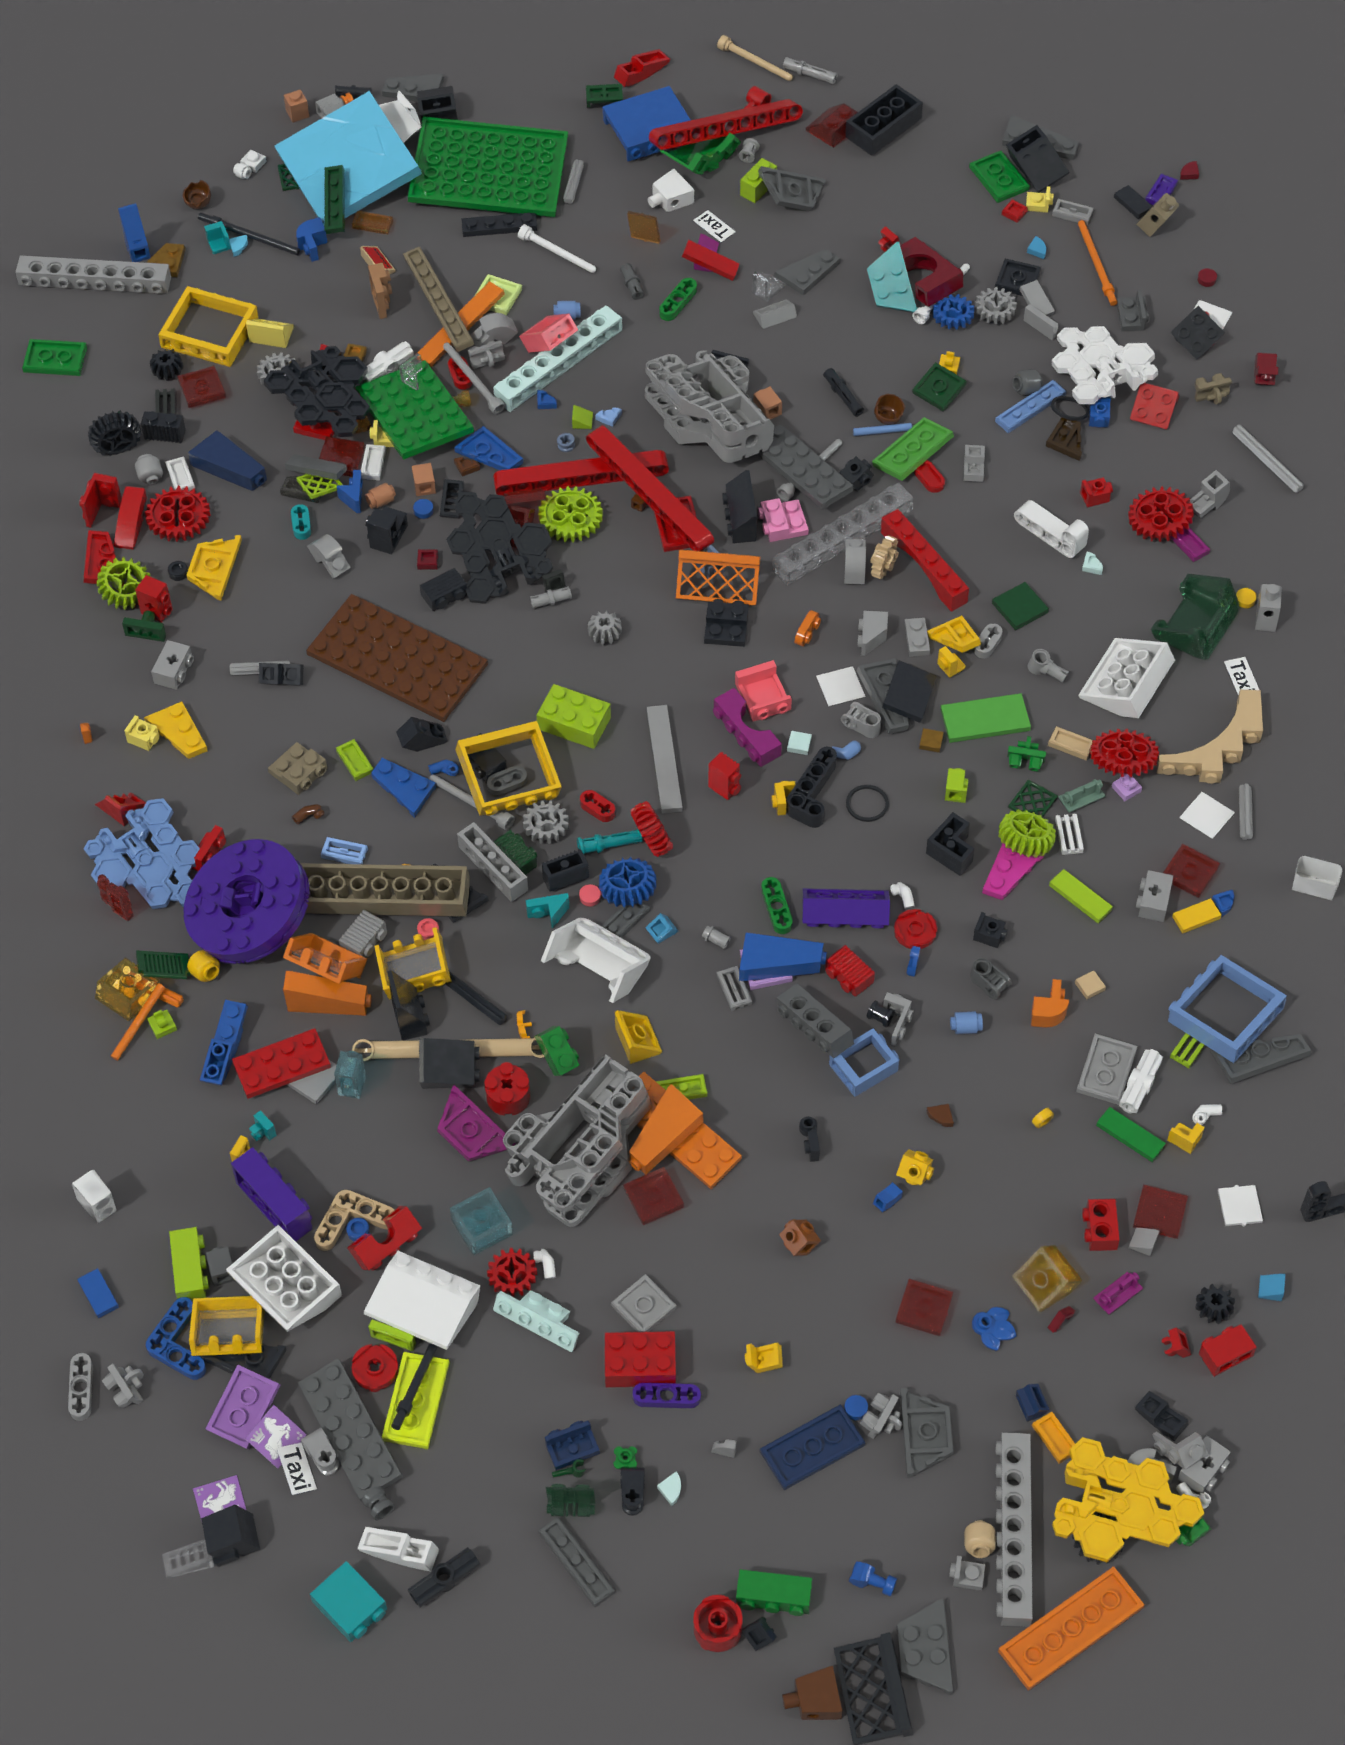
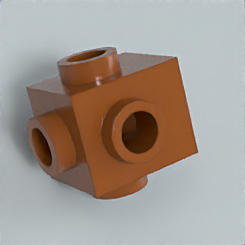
M806 1219L790 1220L784 1226L785 1229L779 1234L784 1241V1246L793 1256L808 1255L821 1241L815 1233L813 1225Z

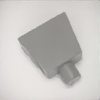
M1276 584L1261 585L1257 598L1255 630L1276 631L1281 608V586ZM1270 610V617L1265 616L1264 612Z

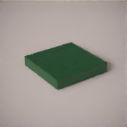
M935 362L912 389V393L944 412L966 386L967 382Z
M1026 582L992 599V604L1015 631L1049 612V608Z

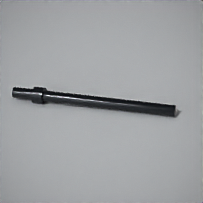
M201 212L198 215V219L209 224L222 221L226 230L242 236L247 235L248 238L294 255H298L300 252V248L223 221L218 216L214 215L212 217Z
M429 1343L404 1399L399 1402L396 1408L397 1414L391 1425L395 1430H400L405 1417L409 1416L413 1408L412 1402L438 1346Z

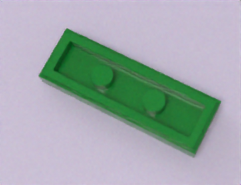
M1111 1107L1106 1110L1096 1124L1097 1127L1152 1163L1166 1144Z

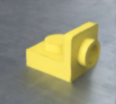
M1047 186L1046 193L1027 192V211L1048 212L1049 205H1053L1054 194H1050V186Z
M374 420L373 427H370V439H373L374 445L394 447L381 427H379L378 420Z

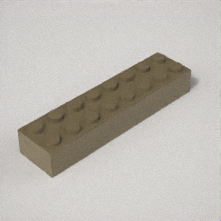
M300 863L309 881L310 894L308 895L309 899H307L309 902L307 903L306 913L360 914L363 910H366L373 915H467L470 886L467 866Z

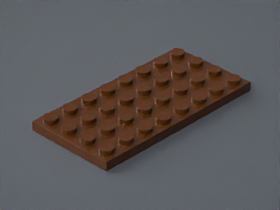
M353 594L347 598L306 650L308 656L442 722H445L488 665V659Z

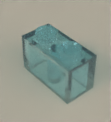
M340 1051L334 1073L338 1095L360 1099L366 1079L362 1054L355 1051Z

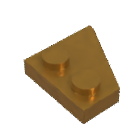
M165 243L146 263L169 264L171 277L178 278L185 246L183 244Z

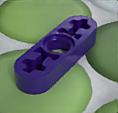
M639 1383L633 1388L632 1392L634 1403L640 1407L694 1408L699 1405L701 1400L700 1389L693 1384ZM653 1390L656 1391V1400H653ZM668 1390L674 1396L671 1400L665 1401L661 1399L660 1394ZM641 1391H646L645 1399H641ZM677 1391H680V1401H677ZM688 1392H693L694 1397L692 1400H688Z

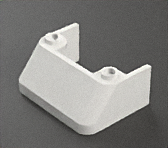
M577 918L552 931L541 961L545 963L556 958L563 965L575 962L584 965L610 981L608 987L612 995L609 1001L614 1003L630 993L647 968L651 957L645 951L586 918Z

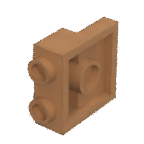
M383 263L369 265L371 293L379 318H387L386 310L389 309V294H392L391 284L388 283V281H391L389 270H385Z

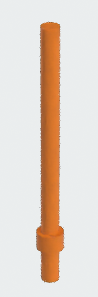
M1080 220L1078 227L1102 283V291L1107 296L1110 305L1115 306L1118 303L1114 295L1115 289L1108 280L1085 221Z

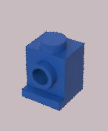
M1100 397L1095 404H1090L1089 426L1108 428L1111 397Z

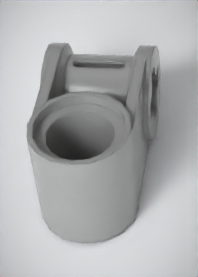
M853 702L850 705V710L841 716V722L847 728L853 729L868 738H875L881 732L880 715L858 702Z
M321 1427L300 1439L307 1454L312 1458L323 1475L330 1476L338 1471L339 1461L336 1453Z

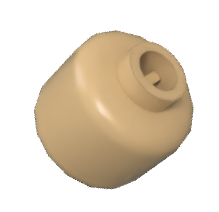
M982 1520L969 1524L964 1531L966 1551L976 1558L989 1556L996 1548L995 1528Z

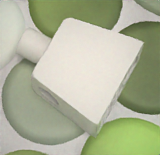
M672 169L653 183V195L647 199L652 208L661 205L665 211L670 212L693 204L694 189L675 169Z

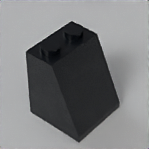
M419 1038V1083L423 1089L452 1088L455 1085L457 1088H476V1082H480V1069H476V1060H480V1047H476L475 1041Z

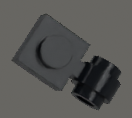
M807 1116L802 1118L799 1123L800 1133L807 1137V1140H804L805 1154H809L810 1162L819 1161L820 1148L817 1136V1121Z

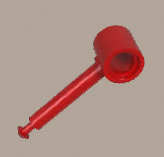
M753 86L747 93L746 101L748 104L743 109L770 103L771 94L757 86Z

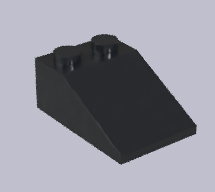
M392 970L387 971L392 1005L401 1040L404 1041L427 1035L426 1026H430L428 1014H423L422 1008L425 1007L423 995H418L417 988Z

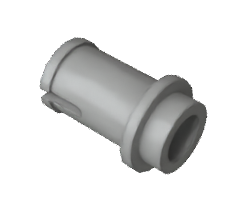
M707 926L702 934V937L705 938L704 941L708 942L709 940L723 949H726L731 939L730 936L715 930L714 926Z

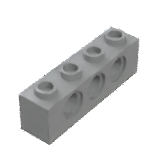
M474 822L457 833L459 848L511 902L528 891L527 876Z

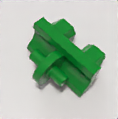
M1027 736V742L1018 741L1017 747H1008L1009 767L1020 768L1021 760L1024 759L1030 760L1028 770L1039 772L1042 762H1045L1046 751L1038 750L1039 744L1031 743V736Z

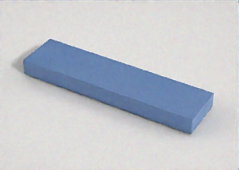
M1052 380L1041 387L1039 391L1032 393L997 416L995 422L1007 433H1010L1051 406L1054 398L1066 396V391Z

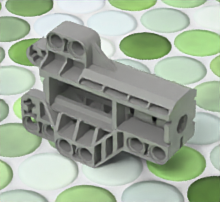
M703 350L696 353V361L690 365L685 364L674 354H668L646 363L645 372L650 377L652 383L646 385L645 398L662 416L664 428L678 444L706 442L727 463L741 460L742 456L747 458L758 454L759 450L762 452L768 450L773 442L774 425L746 394L749 386V370L737 357L725 356L717 359L712 353L707 354V351Z
M605 1054L556 1111L536 1116L531 1113L520 1116L503 1137V1143L508 1153L512 1156L507 1162L508 1166L505 1169L511 1183L515 1186H523L533 1175L537 1178L540 1177L536 1184V1190L540 1198L544 1200L543 1203L546 1210L569 1227H574L581 1223L602 1197L609 1196L632 1170V1166L629 1163L628 1134L650 1110L652 1105L642 1079ZM583 1120L590 1123L586 1131L576 1140L574 1145L557 1164L549 1162ZM533 1125L532 1128L526 1129L528 1126ZM593 1134H595L594 1137H593L589 1142H587V1141L589 1140V1138H590ZM582 1148V1151L577 1155V1157H574L577 1154V1152ZM620 1164L618 1168L612 1169L614 1165ZM606 1181L603 1185L597 1186L600 1182ZM545 1186H546V1187H551V1190H550V1191H548V1190H545V1191H544L543 1188H544ZM584 1194H591L592 1198L589 1202L583 1203L580 1201ZM569 1211H577L576 1218L572 1220L565 1218Z

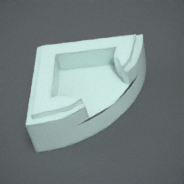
M1087 551L1082 571L1102 575V563L1096 558L1095 554Z
M677 1472L657 1485V1489L671 1506L677 1502L681 1492V1480Z

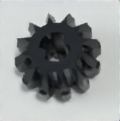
M165 348L164 351L158 350L157 354H152L150 368L152 374L157 376L159 380L165 378L167 381L168 378L175 379V375L181 374L183 362L179 353H176L174 349L168 351Z
M1213 1283L1209 1286V1289L1203 1287L1200 1292L1201 1294H1197L1196 1302L1198 1303L1195 1306L1197 1311H1201L1199 1314L1200 1318L1208 1317V1324L1212 1322V1319L1217 1324L1221 1323L1222 1319L1225 1321L1229 1320L1230 1314H1233L1235 1310L1233 1306L1235 1298L1230 1297L1231 1291L1224 1292L1222 1285L1216 1289Z

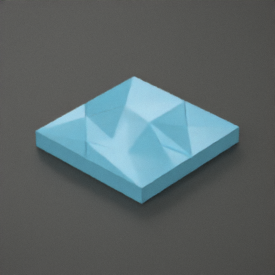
M370 91L274 146L315 214L321 218L323 225L324 167L343 165L345 218L422 174L419 166Z

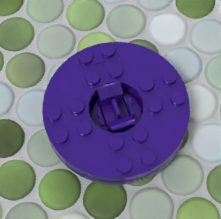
M251 839L230 845L211 857L201 867L188 888L183 910L187 932L202 950L214 956L220 962L241 964V962L249 963L266 957L286 943L302 922L308 907L307 903L309 901L307 899H309L308 895L310 894L307 874L303 866L286 848L273 841Z

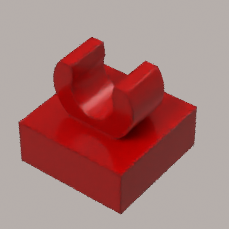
M886 226L880 231L883 238L879 240L878 244L881 245L880 248L884 252L898 241L901 245L898 236Z
M1177 1327L1168 1330L1170 1337H1164L1161 1341L1165 1345L1171 1343L1172 1346L1169 1350L1164 1351L1165 1354L1168 1356L1178 1354L1182 1358L1190 1356L1191 1352L1186 1333Z

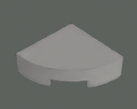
M728 1439L724 1443L716 1441L711 1452L734 1458L736 1441Z

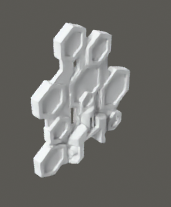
M1104 326L1090 327L1086 332L1080 331L1077 327L1063 328L1057 334L1058 342L1062 347H1067L1064 352H1059L1052 359V366L1057 373H1069L1071 379L1077 384L1072 390V396L1078 404H1095L1100 397L1110 396L1115 398L1116 385L1127 382L1132 390H1136L1140 384L1145 383L1147 380H1154L1158 375V369L1154 364L1151 365V362L1155 359V353L1147 343H1128L1125 347L1117 345ZM1078 344H1082L1084 346V348L1080 352V347L1078 346ZM1092 368H1097L1100 372L1097 379H1095L1096 372Z

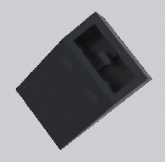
M1038 125L1006 144L1010 158L1037 193H1040L1047 186L1054 184L1069 174L1068 169Z

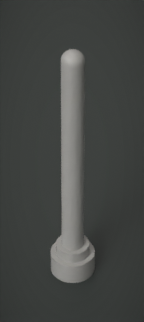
M444 343V350L486 398L491 412L496 415L503 411L506 404L502 399L494 397L449 343Z
M836 439L819 457L825 461L842 445V440ZM791 482L782 484L777 489V494L783 501H788L794 496L796 487Z
M434 774L429 777V780L435 782L440 788L476 808L471 795ZM497 812L490 816L496 820L500 828L506 831L512 827L515 821V816L508 812Z

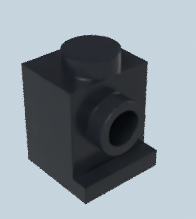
M981 912L974 929L973 940L998 948L1000 941L1004 942L1008 933V929H1005L1006 922L986 916V913Z

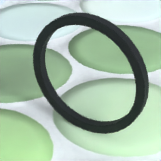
M1059 396L1051 402V409L1062 418L1080 421L1086 419L1089 415V408L1086 404H1079L1086 411L1085 415L1079 417L1063 414L1056 409L1054 403L1059 400H1068L1078 404L1073 397Z
M873 785L855 787L850 791L846 799L848 812L860 821L871 822L878 820L888 810L889 801L887 795L883 790ZM862 789L875 790L883 796L885 808L877 816L861 817L854 813L850 807L849 801L851 796Z

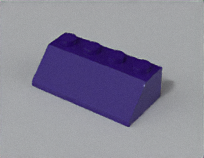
M803 888L802 922L806 923L807 926L818 927L820 924H828L829 927H841V924H850V927L861 928L863 925H871L873 928H884V925H889L890 897L888 890Z

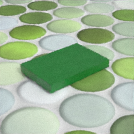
M1001 150L969 164L971 171L997 203L1029 191L1030 185Z
M30 339L22 367L23 372L80 376L87 344L86 342Z

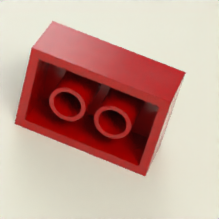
M675 1331L605 1333L606 1388L635 1387L639 1383L676 1384Z

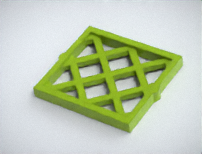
M309 474L296 477L303 491L311 499L337 491V486L343 485L339 479L319 477L320 480L316 481L313 480L314 477L319 476ZM323 479L330 480L329 483L322 482ZM311 483L317 484L316 487H312L310 485ZM320 485L327 486L326 489L319 488Z

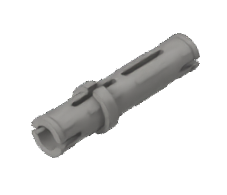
M786 57L783 63L784 69L797 72L798 75H807L834 84L837 78V73L809 65L803 60L800 62Z

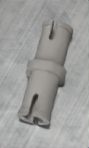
M569 586L553 591L549 589L546 593L530 596L533 609L548 604L552 606L555 605V602L572 599Z

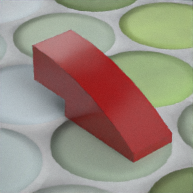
M660 49L633 55L631 62L617 65L614 78L624 87L634 85L662 69L670 62V58Z
M125 486L116 525L115 548L134 550L143 522L142 513L147 500L145 488Z

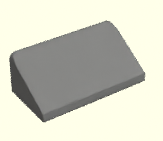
M787 299L753 311L755 318L763 329L797 317L795 305Z

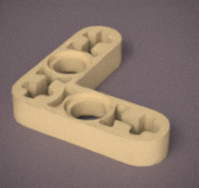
M342 1190L335 1196L315 1233L316 1246L322 1251L332 1249L351 1216L363 1218L369 1224L387 1230L388 1228L382 1220V1216L386 1217L394 1209L350 1190ZM349 1198L350 1203L346 1202L345 1205H342L341 1200L345 1201ZM364 1205H369L372 1207V1211L368 1214H362L360 1208ZM333 1216L342 1218L341 1222L337 1225H332L329 1220ZM328 1228L330 1230L328 1235L330 1241L325 1240L324 1243H322L321 1238H325L327 1236Z

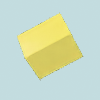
M264 319L247 320L246 326L249 342L286 348L294 324Z

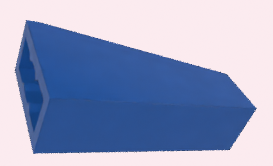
M746 933L739 969V981L820 973L821 965H825L827 952H823L824 943Z

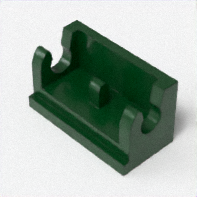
M622 84L586 86L587 108H591V103H610L623 100Z

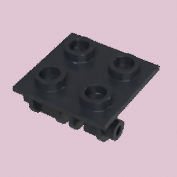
M1198 305L1170 333L1197 360L1225 332Z

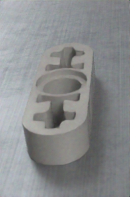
M85 1353L74 1355L70 1361L68 1410L71 1417L77 1421L87 1419L91 1414L93 1363L91 1358ZM81 1361H84L86 1364L83 1365L84 1375H80V1370L78 1368V1365H80ZM79 1382L87 1383V1388L82 1392L74 1390L75 1385ZM78 1399H81L83 1405L81 1413H77L76 1409H78L79 1407Z

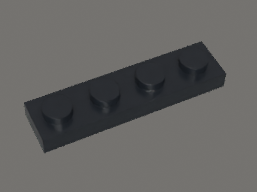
M536 213L461 218L463 237L518 233L524 224L531 227L533 231H537Z

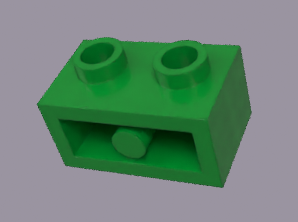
M552 1026L534 1036L554 1076H561L579 1066L577 1061L579 1056L576 1050L570 1047L567 1041L569 1036L564 1028Z

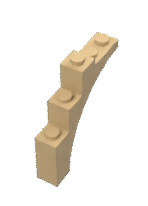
M1240 689L1236 713L1229 726L1217 738L1202 747L1178 754L1159 755L1157 774L1199 775V782L1220 783L1223 774V762L1240 763L1243 754V742L1252 744L1260 743L1263 733L1261 690Z

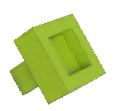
M159 1010L153 1013V1016L147 1018L157 1039L177 1031L168 1010Z

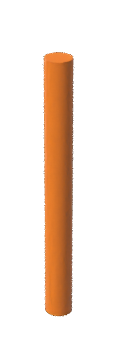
M158 983L111 1054L113 1059L118 1061L164 991L165 987L162 984Z

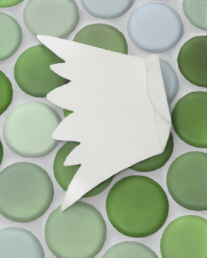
M398 91V100L380 104L379 106L404 143L422 127L415 108Z

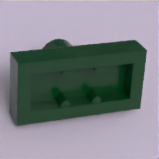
M145 611L141 620L124 617L122 622L125 636L164 642L166 632L163 623L154 622L156 615L151 611Z

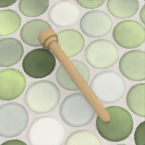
M725 35L720 37L717 43L718 49L722 51L730 50L787 81L793 79L792 74L734 45L731 38Z

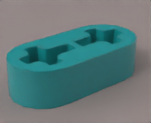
M295 505L291 509L293 533L297 539L305 540L311 535L309 510L305 505ZM298 513H302V518H298ZM300 526H304V531H300Z

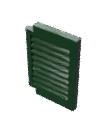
M136 950L138 973H143V977L187 979V976L191 974L187 968L189 961L187 953Z

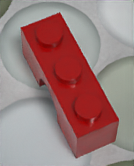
M399 1206L382 1219L388 1228V1236L383 1242L378 1243L371 1234L364 1233L347 1247L363 1270L371 1269L373 1271L383 1264L382 1260L385 1257L395 1255L401 1249L399 1246L404 1242H411L418 1236L417 1232L422 1227L407 1206Z

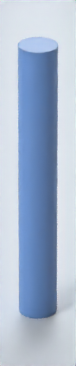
M904 423L853 428V435L862 436L903 432L912 428V424Z

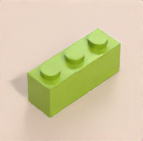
M197 1227L169 1231L177 1299L187 1297L193 1301V1298H206L205 1290L209 1289L208 1276H204L203 1269H207L206 1256L201 1254V1249L205 1248L203 1234L199 1235Z

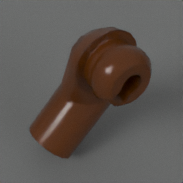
M318 804L304 806L292 816V819L296 824H299L310 815H313L315 819H319L324 815V811L321 809L322 806Z

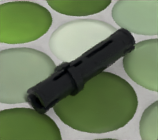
M833 368L827 369L823 376L830 383L833 392L840 396L855 417L860 416L864 412V408L846 387L844 379H840Z

